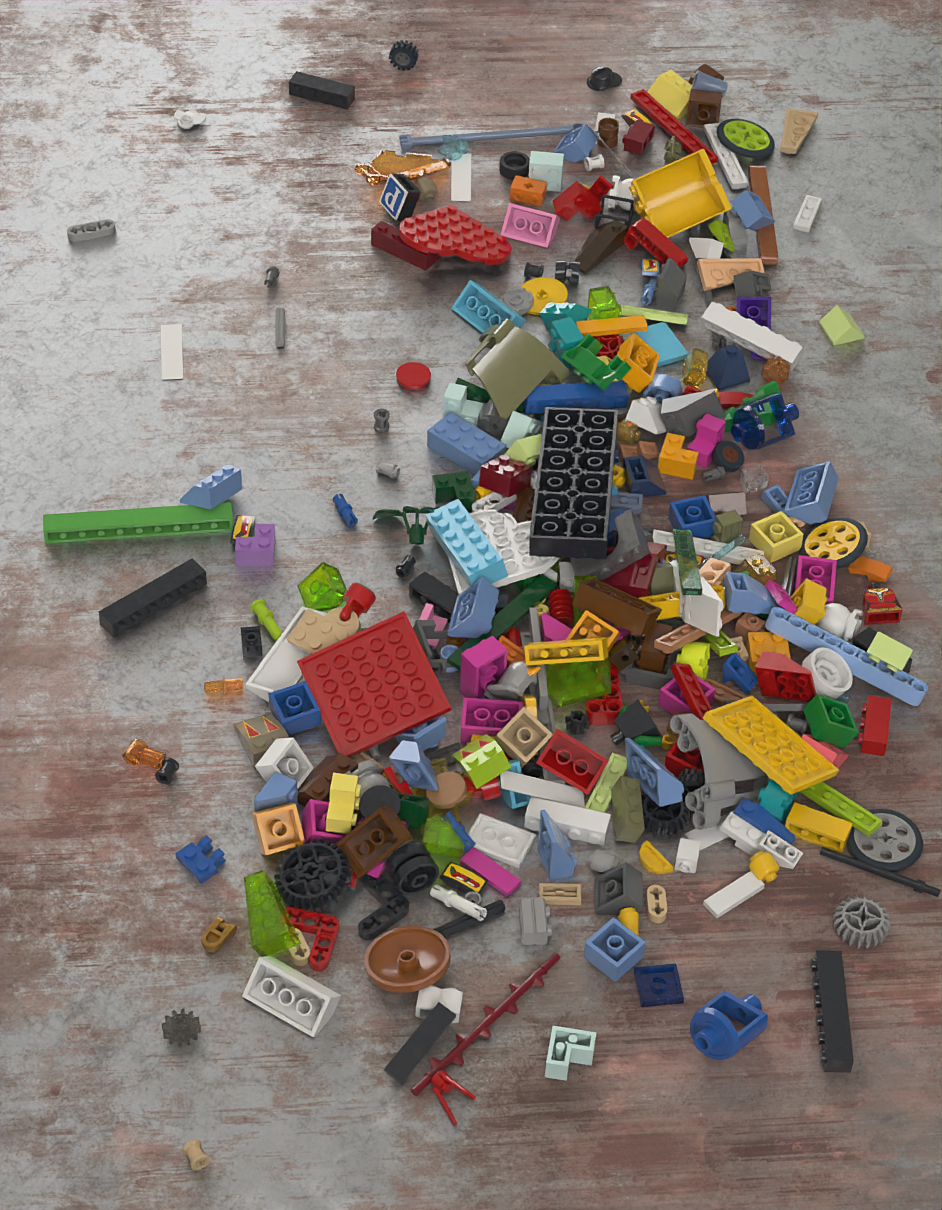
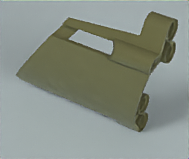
M505 319L501 324L490 326L480 336L479 342L481 344L465 361L469 374L471 376L475 374L493 401L499 417L504 420L516 410L541 381L545 384L557 385L562 384L569 376L567 367L541 341L530 333L515 327L509 319ZM485 347L490 348L491 350L476 365L474 359Z

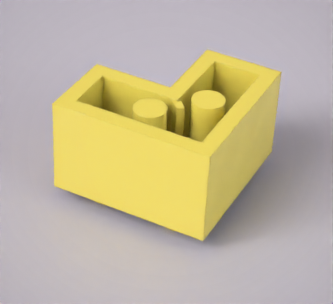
M333 773L326 818V831L348 834L351 832L352 826H356L358 814H355V810H359L361 799L359 798L361 785L358 784V776Z

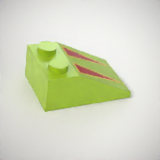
M487 734L452 754L453 759L476 789L511 768L501 747Z

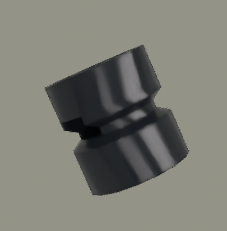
M556 260L555 279L562 283L568 280L569 283L578 284L580 262L570 261L567 263L565 260ZM567 269H572L571 275H566Z

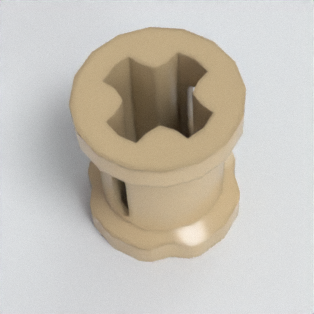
M199 1139L189 1141L183 1146L182 1150L184 1155H187L191 1161L190 1166L193 1170H201L210 1163V1157L204 1153Z

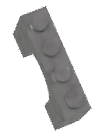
M631 510L614 518L619 540L615 550L606 559L570 558L576 581L579 584L593 578L602 581L650 553L640 518Z

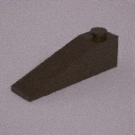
M614 219L592 231L574 260L580 262L579 271L583 274L588 273L624 245V237L628 231V226Z

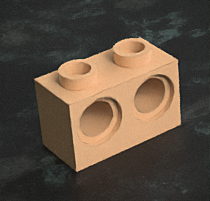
M710 558L694 575V578L704 577L710 586H723L726 572H731V564Z

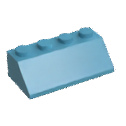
M472 280L468 282L451 308L482 333L490 326L501 324L505 319L511 320L514 326L520 329L526 319L486 288Z

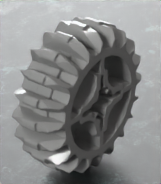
M856 895L854 900L848 897L846 901H842L837 906L833 916L834 930H837V936H842V942L849 941L850 946L856 944L858 949L861 945H864L868 949L870 945L875 947L877 943H882L884 938L888 936L891 926L890 915L887 914L886 908H881V902L874 903V898L867 900L866 896L860 899Z

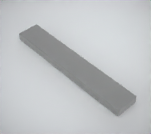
M529 608L528 621L531 643L541 642L538 611L536 608ZM544 664L534 665V667L541 668L536 673L538 678L536 686L539 709H546L548 690Z

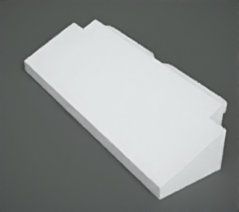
M301 607L245 684L246 689L268 702V693L305 681L297 661L311 654L288 643L287 638L308 609L307 607ZM311 609L322 616H325L327 614L321 611Z

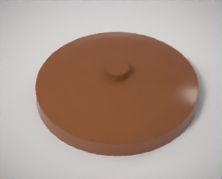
M404 926L383 933L369 945L364 957L365 969L369 979L379 988L398 993L414 992L431 986L444 976L451 962L450 948L446 939L437 931L422 926Z

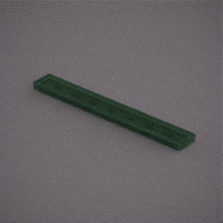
M672 529L682 595L701 596L702 584L691 529Z

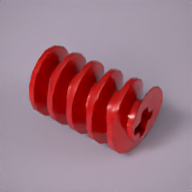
M554 590L549 595L550 616L572 629L574 627L573 598L568 590Z

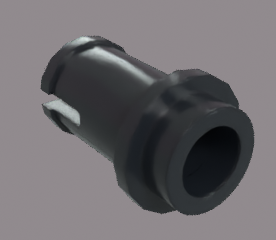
M406 555L402 563L396 566L397 576L404 578L410 574V569L416 563L413 556L408 561L411 555Z

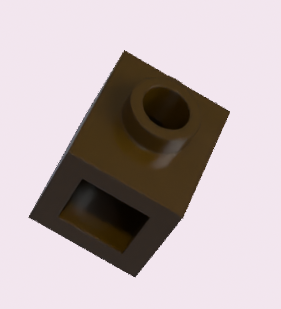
M624 636L610 649L608 659L622 671L639 658V647L635 641L629 640Z

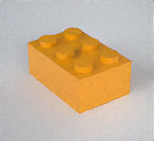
M633 333L620 345L617 356L631 367L622 379L631 389L639 393L653 380L660 355L638 335Z

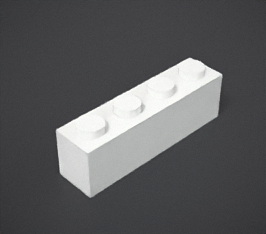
M531 796L525 813L524 828L539 831L540 811L545 810L562 830L564 837L604 846L610 827L611 814Z

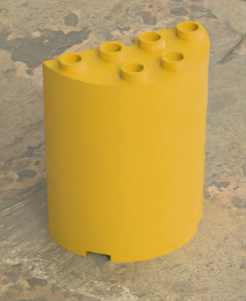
M704 148L632 180L629 187L636 204L634 205L635 212L640 214L641 218H645L667 238L732 209L721 184L716 178V173Z

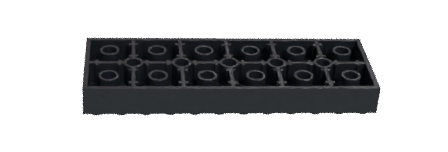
M545 408L529 535V556L606 559L618 431V410Z

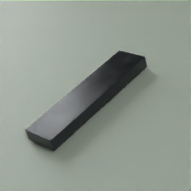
M438 1002L384 1068V1071L402 1084L456 1018V1014Z

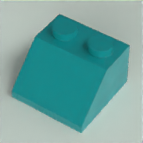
M551 302L545 306L540 315L546 330H550L552 321L571 317L576 324L577 321H584L592 310L578 304Z

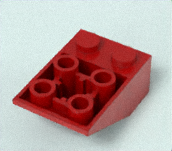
M762 652L755 665L762 696L809 702L816 696L811 671L781 653Z

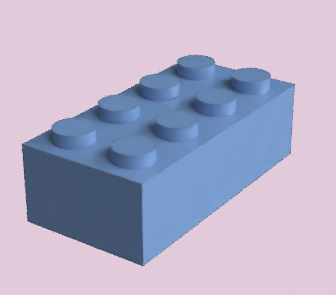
M453 412L448 413L427 430L428 447L473 475H476L483 464L506 453V445Z

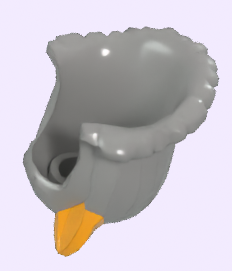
M524 661L514 662L509 665L499 682L495 685H489L487 689L491 694L503 696L510 701H518V696L523 697L524 690L529 685L537 684L538 678L536 673L541 668H532L531 665H526Z

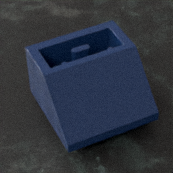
M642 455L624 457L623 469H625L624 477L626 478L625 483L628 493L643 494V497L666 495V489L658 466Z

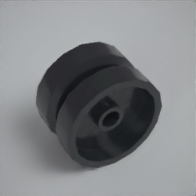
M420 842L408 843L396 849L388 857L385 869L394 880L397 889L404 895H414L424 891L436 881L439 875V867L431 857L426 846Z

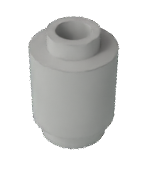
M598 849L595 853L591 852L588 864H591L590 869L603 874L616 868L620 862V859H617L615 855Z

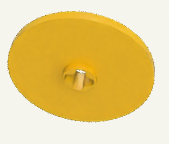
M534 278L521 286L533 295L534 303L533 307L527 312L529 314L540 315V312L548 303H566L568 299L567 288L562 282L554 278Z

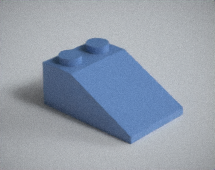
M541 810L537 849L549 881L573 876L577 861L575 855H571L569 839H565L562 830L545 810Z

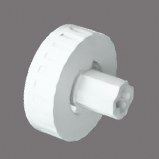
M817 648L803 661L802 667L812 673L816 694L836 699L851 687L853 680L851 670L847 662L837 652L829 648Z

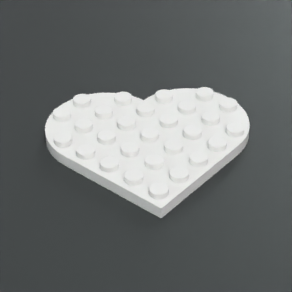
M494 509L470 513V516L504 561L508 576L493 583L494 587L497 588L543 574L558 561L559 558L529 556L531 521L517 523L510 514L498 513ZM449 558L457 590L461 594L470 586Z

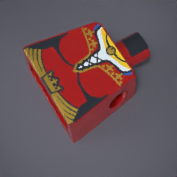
M878 583L870 584L868 589L864 591L862 601L864 625L900 623L903 609L892 589L880 588Z

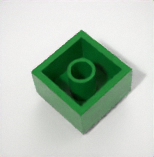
M817 694L803 709L812 731V736L816 740L845 748L859 733L847 703Z

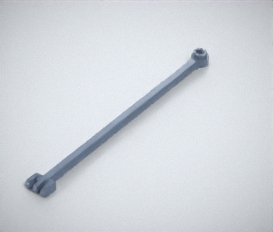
M574 123L570 126L411 138L410 134L400 135L399 140L402 150H410L415 145L568 134L583 126V124Z

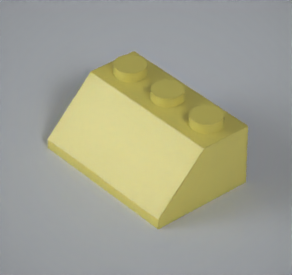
M672 70L660 74L647 92L676 119L687 115L692 85Z

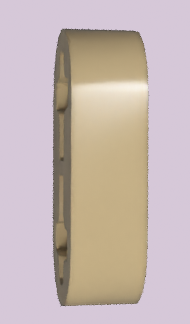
M651 885L647 889L646 894L647 915L650 921L662 923L667 915L666 892L660 885ZM654 893L657 894L658 900H655ZM655 908L659 909V915L656 914Z
M297 928L285 930L283 933V944L291 961L297 966L308 964L310 949L301 931ZM289 937H293L294 939H296V943H294L292 939H289ZM299 950L304 957L297 955V951Z

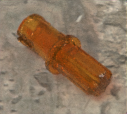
M242 677L235 679L222 678V680L204 682L205 693L224 692L225 694L226 691L244 690Z

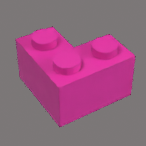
M707 413L702 419L698 420L696 424L697 434L694 441L690 442L686 450L699 452L697 465L705 469L713 460L712 453L714 448L723 441L726 421Z

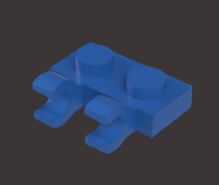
M207 835L201 838L196 846L191 842L175 853L178 861L201 884L217 874V866L222 865L226 861L223 857L225 853L220 848L215 850L209 859L204 855L213 849V846L210 844L212 840Z

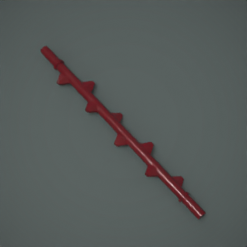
M554 953L522 984L511 982L509 987L512 994L497 1008L486 1005L483 1008L486 1018L468 1035L457 1033L455 1037L458 1045L442 1060L434 1057L429 1059L432 1070L426 1072L424 1077L411 1089L412 1094L417 1096L431 1083V1079L436 1072L446 1069L451 1063L462 1066L464 1060L461 1053L478 1037L490 1038L491 1032L489 1027L505 1011L516 1014L518 1009L515 1002L530 987H543L545 985L542 976L546 975L548 970L561 959L560 955Z

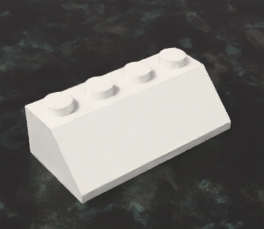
M264 956L259 957L242 997L306 1034L315 1037L332 1017L341 995L276 958Z

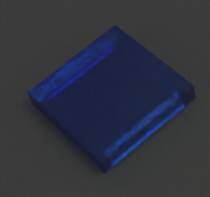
M676 963L634 967L633 972L641 1007L684 1003Z

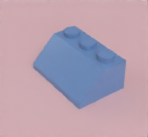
M232 465L223 466L220 470L194 485L180 499V503L210 510L242 490L241 469L234 468Z
M482 577L459 594L447 635L450 637L478 638L482 634H487L492 628L491 622L495 615L494 610L498 603L499 590Z

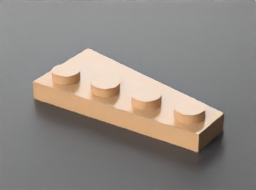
M761 258L698 259L697 261L704 291L734 284L733 275L749 270L765 273Z

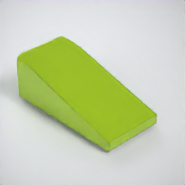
M717 219L710 223L708 227L718 241L724 243V248L734 252L735 248L727 224Z

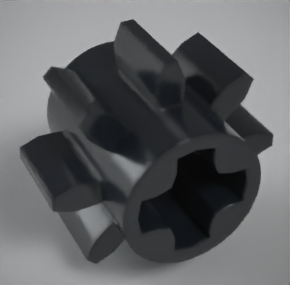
M581 710L571 711V715L565 717L566 730H570L573 735L584 734V729H589V715H585Z

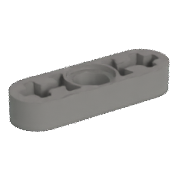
M111 219L71 226L67 229V236L72 242L109 236L116 231L115 222Z

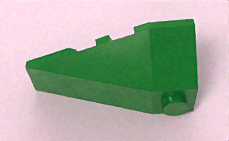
M773 381L761 386L756 390L754 396L744 398L740 406L727 410L725 418L722 419L726 421L724 433L769 426L783 420L786 405L777 382Z

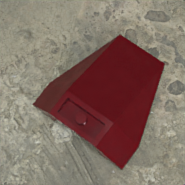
M647 542L649 554L601 582L637 598L651 596L649 590L657 563H663L667 545ZM616 547L607 548V556H609L615 550Z

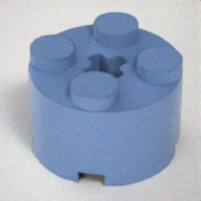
M656 374L648 384L643 398H647V396L657 399V403L662 404L663 399L682 396L681 381L669 375Z

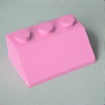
M509 203L500 235L548 248L556 235L560 217Z

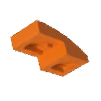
M859 557L848 567L850 574L867 575L868 581L886 582L893 571L892 567L866 557Z

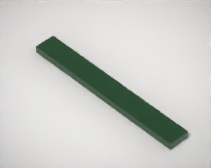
M544 574L539 576L492 618V628L487 634H482L478 638H469L447 658V663L461 671V653L491 636L499 640L501 636H504L529 613V608H535L557 588L558 583Z

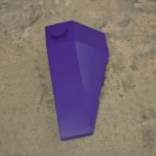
M737 297L736 312L742 317L752 319L756 324L771 330V297ZM750 351L753 359H766Z

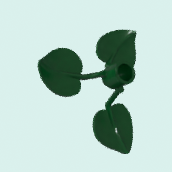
M404 506L403 512L393 509H381L375 512L373 520L388 516H402L407 534H409V544L423 545L424 535H427L428 523L426 520L425 526L422 528L423 525L419 524V513H434L435 509L442 506L435 508ZM416 513L415 524H412L410 528L406 514Z

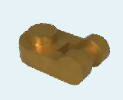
M217 917L202 935L203 948L209 952L218 951L229 938L235 935L237 926L227 924L224 919Z

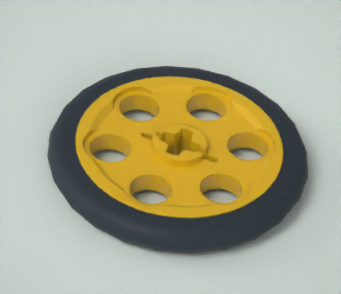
M844 517L830 518L815 524L803 535L802 546L798 552L802 556L817 558L829 555L826 559L837 560L836 569L853 563L861 556L867 546L868 534L863 525L856 520ZM840 529H845L843 532H837ZM827 533L825 536L819 537L820 534ZM850 538H856L854 541H847ZM819 546L817 549L811 550L812 547ZM842 551H848L844 555H839Z

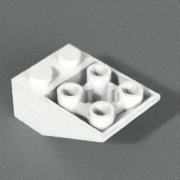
M704 577L681 579L679 615L685 623L718 637L719 630L722 629V619L720 618L724 607L722 599L719 598Z

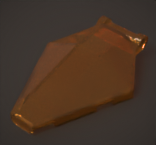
M382 150L373 158V161L357 164L355 172L361 174L369 185H385L390 174H405L411 181L451 169V162L446 157L443 160L431 159L432 155L408 152L406 156L396 155V151Z

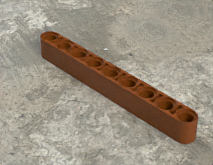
M749 166V189L751 192L759 195L773 217L766 166ZM773 223L755 230L758 257L761 258L763 266H777L778 250Z

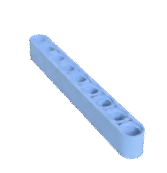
M773 607L767 618L765 627L770 632L784 637V639L811 653L817 648H829L837 652L847 662L853 675L910 705L918 706L921 704L928 690V686L923 681L904 671H897L895 673L887 669V664L882 661L879 663L872 661L868 658L870 655L862 649L783 608Z

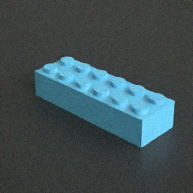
M459 499L435 509L434 513L425 514L430 532L469 586L482 577L490 584H493L508 576L503 559Z

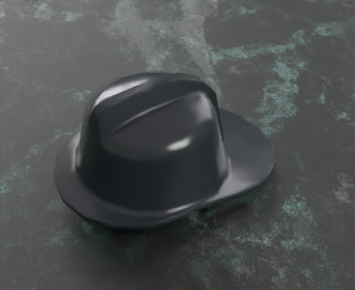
M596 67L587 79V86L596 91L615 87L622 83V77L612 72L609 67Z

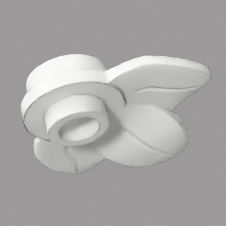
M195 108L185 113L177 110L174 114L175 119L178 120V125L184 129H189L193 125L201 124L206 120V115H198Z

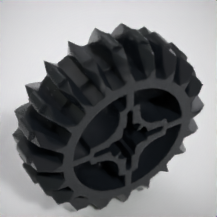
M642 794L646 834L652 832L654 837L661 835L663 839L667 835L671 839L673 834L678 836L680 831L684 832L689 824L691 811L685 804V797H682L681 802L659 807L647 794Z

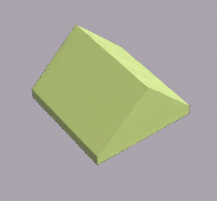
M838 305L819 321V325L833 346L865 338V335L852 316Z

